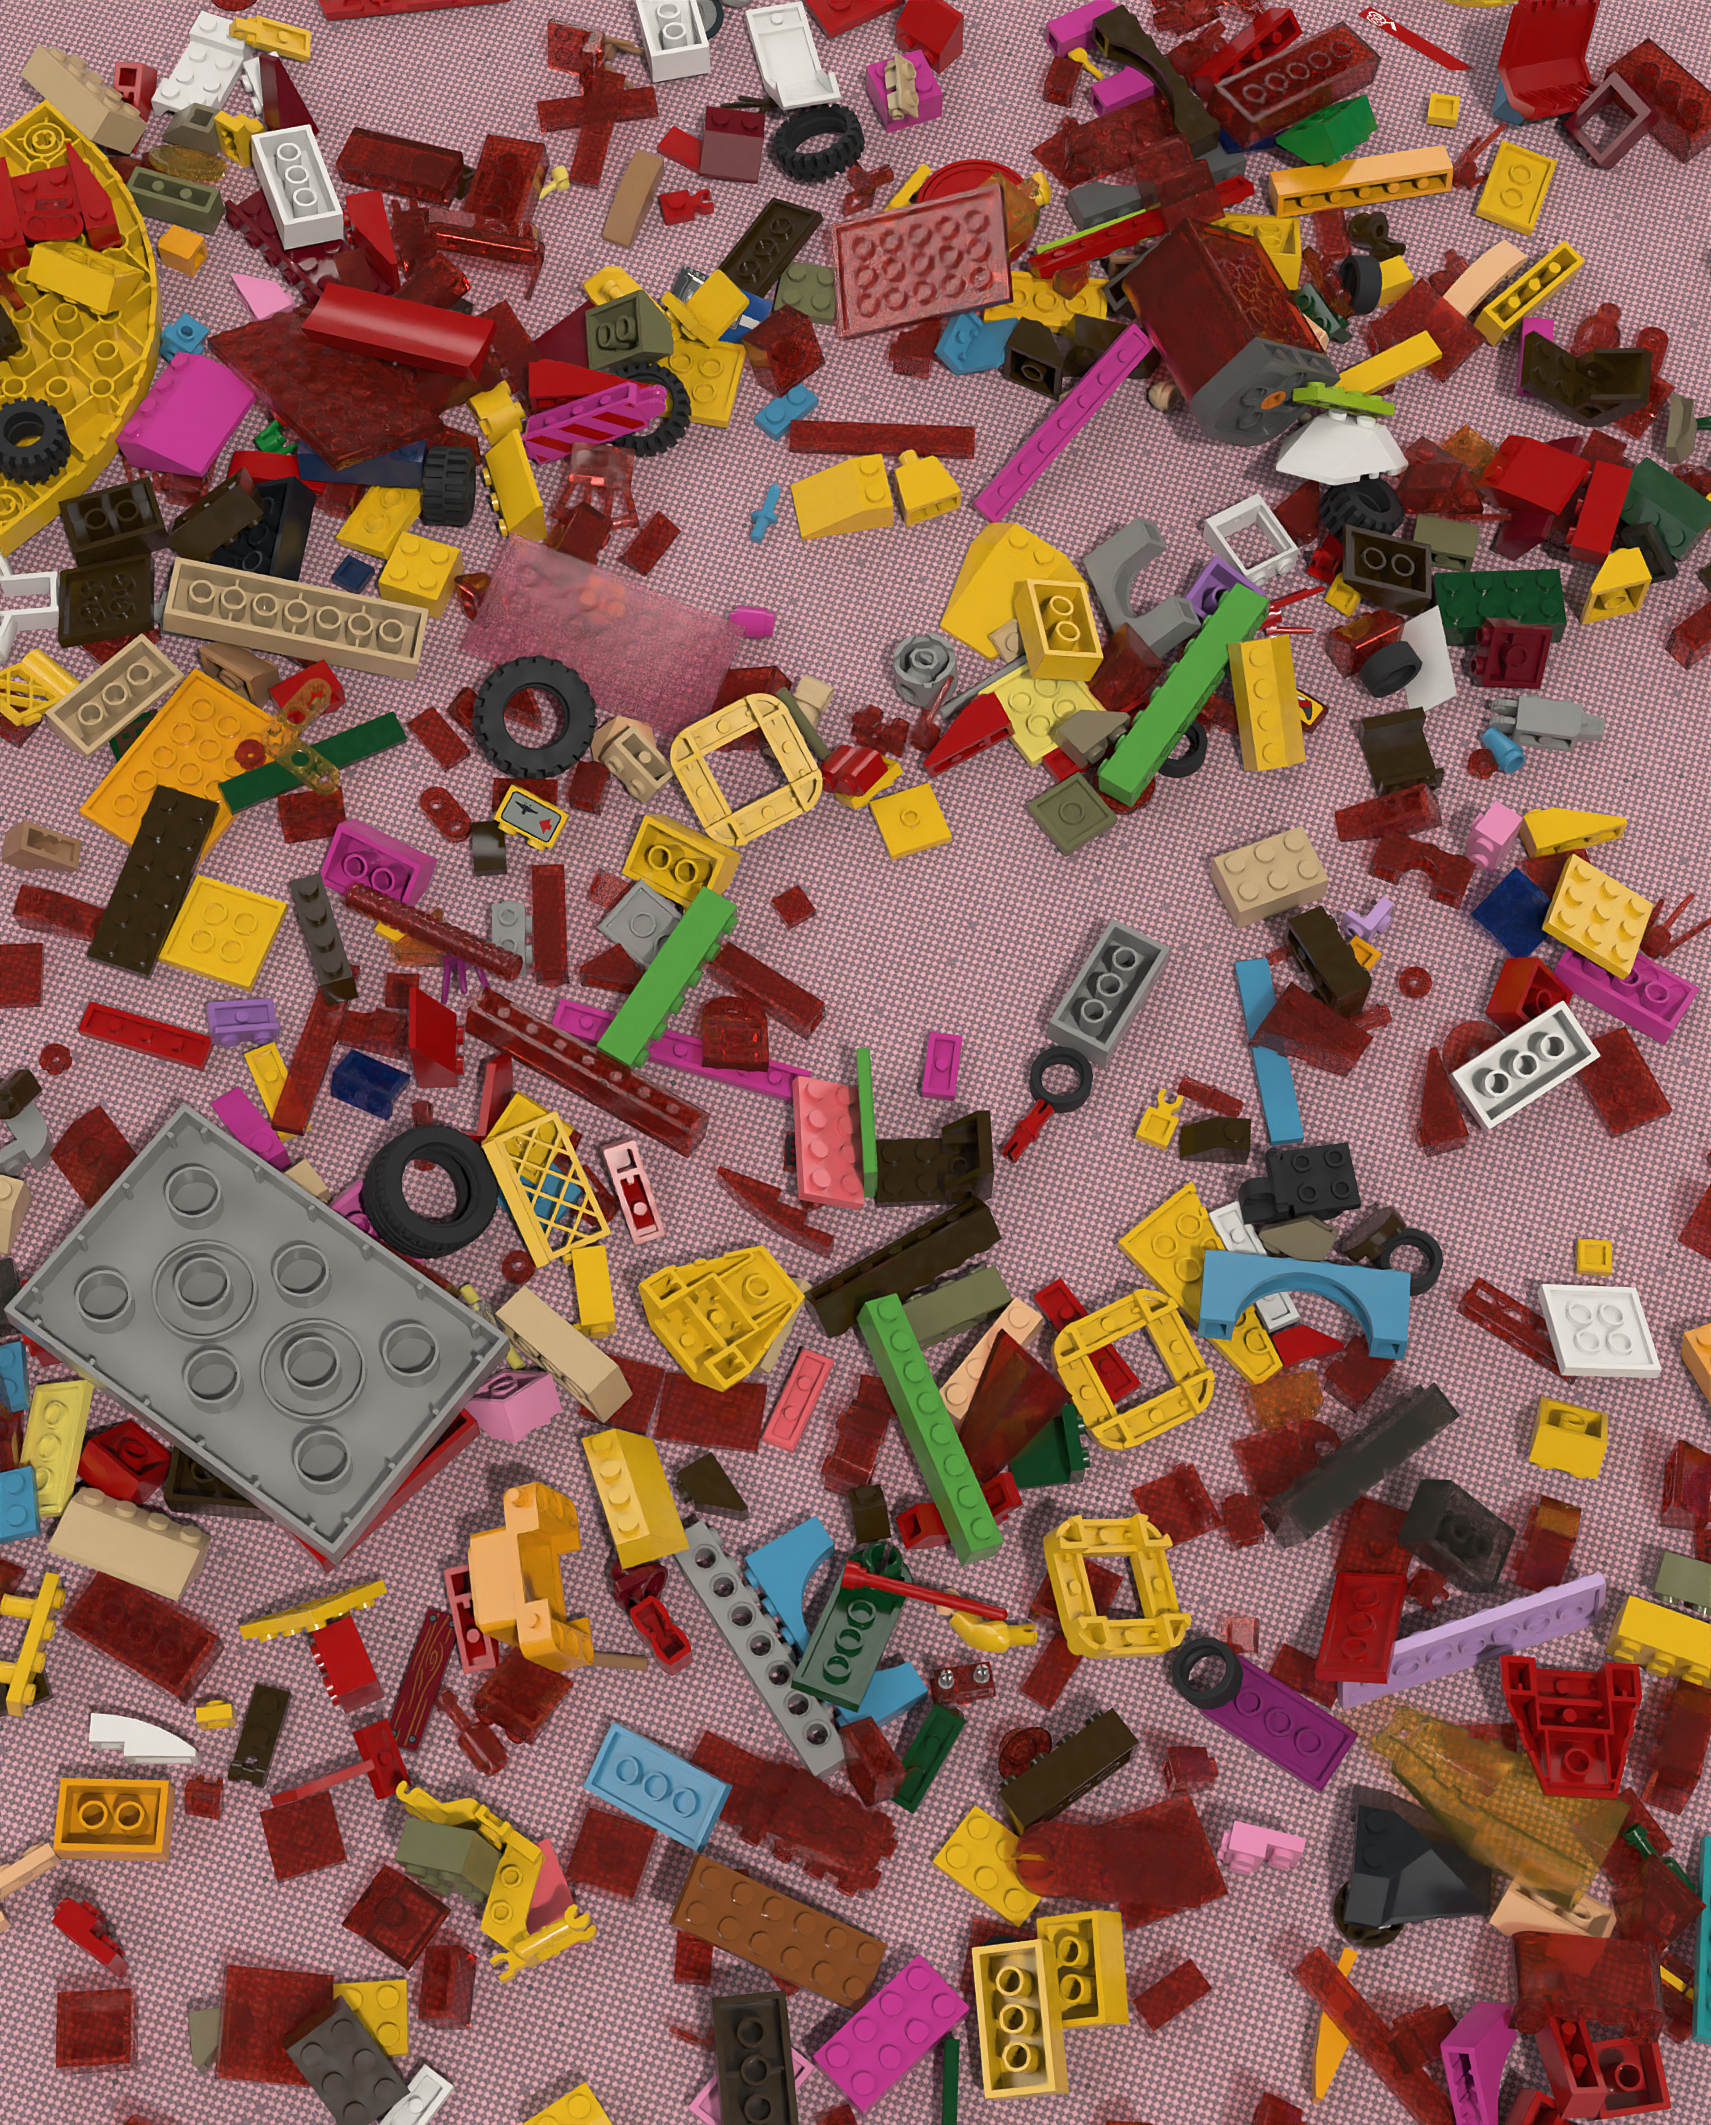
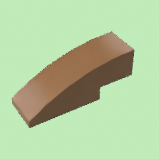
M636 149L612 203L602 233V240L630 249L653 205V195L665 174L663 158Z

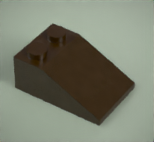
M1346 524L1343 527V582L1387 611L1414 617L1431 600V545Z

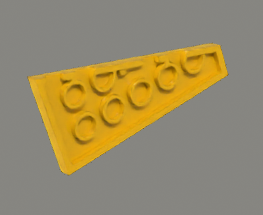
M1191 1180L1118 1241L1117 1247L1164 1295L1169 1298L1172 1297L1179 1306L1178 1310L1198 1330L1206 1250L1226 1249L1220 1237L1216 1235L1209 1221L1208 1212L1205 1206H1202L1196 1194L1197 1190ZM1253 1304L1239 1317L1231 1340L1206 1338L1256 1391L1281 1371L1283 1367L1266 1330L1262 1328L1255 1314Z

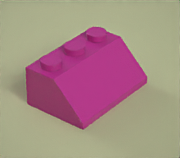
M352 819L338 824L320 873L325 886L401 923L405 915L411 912L427 890L438 860L357 819ZM392 904L399 908L398 913L389 909Z

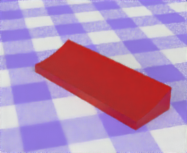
M327 282L318 303L300 328L308 340L313 343L477 381L498 326L493 320Z

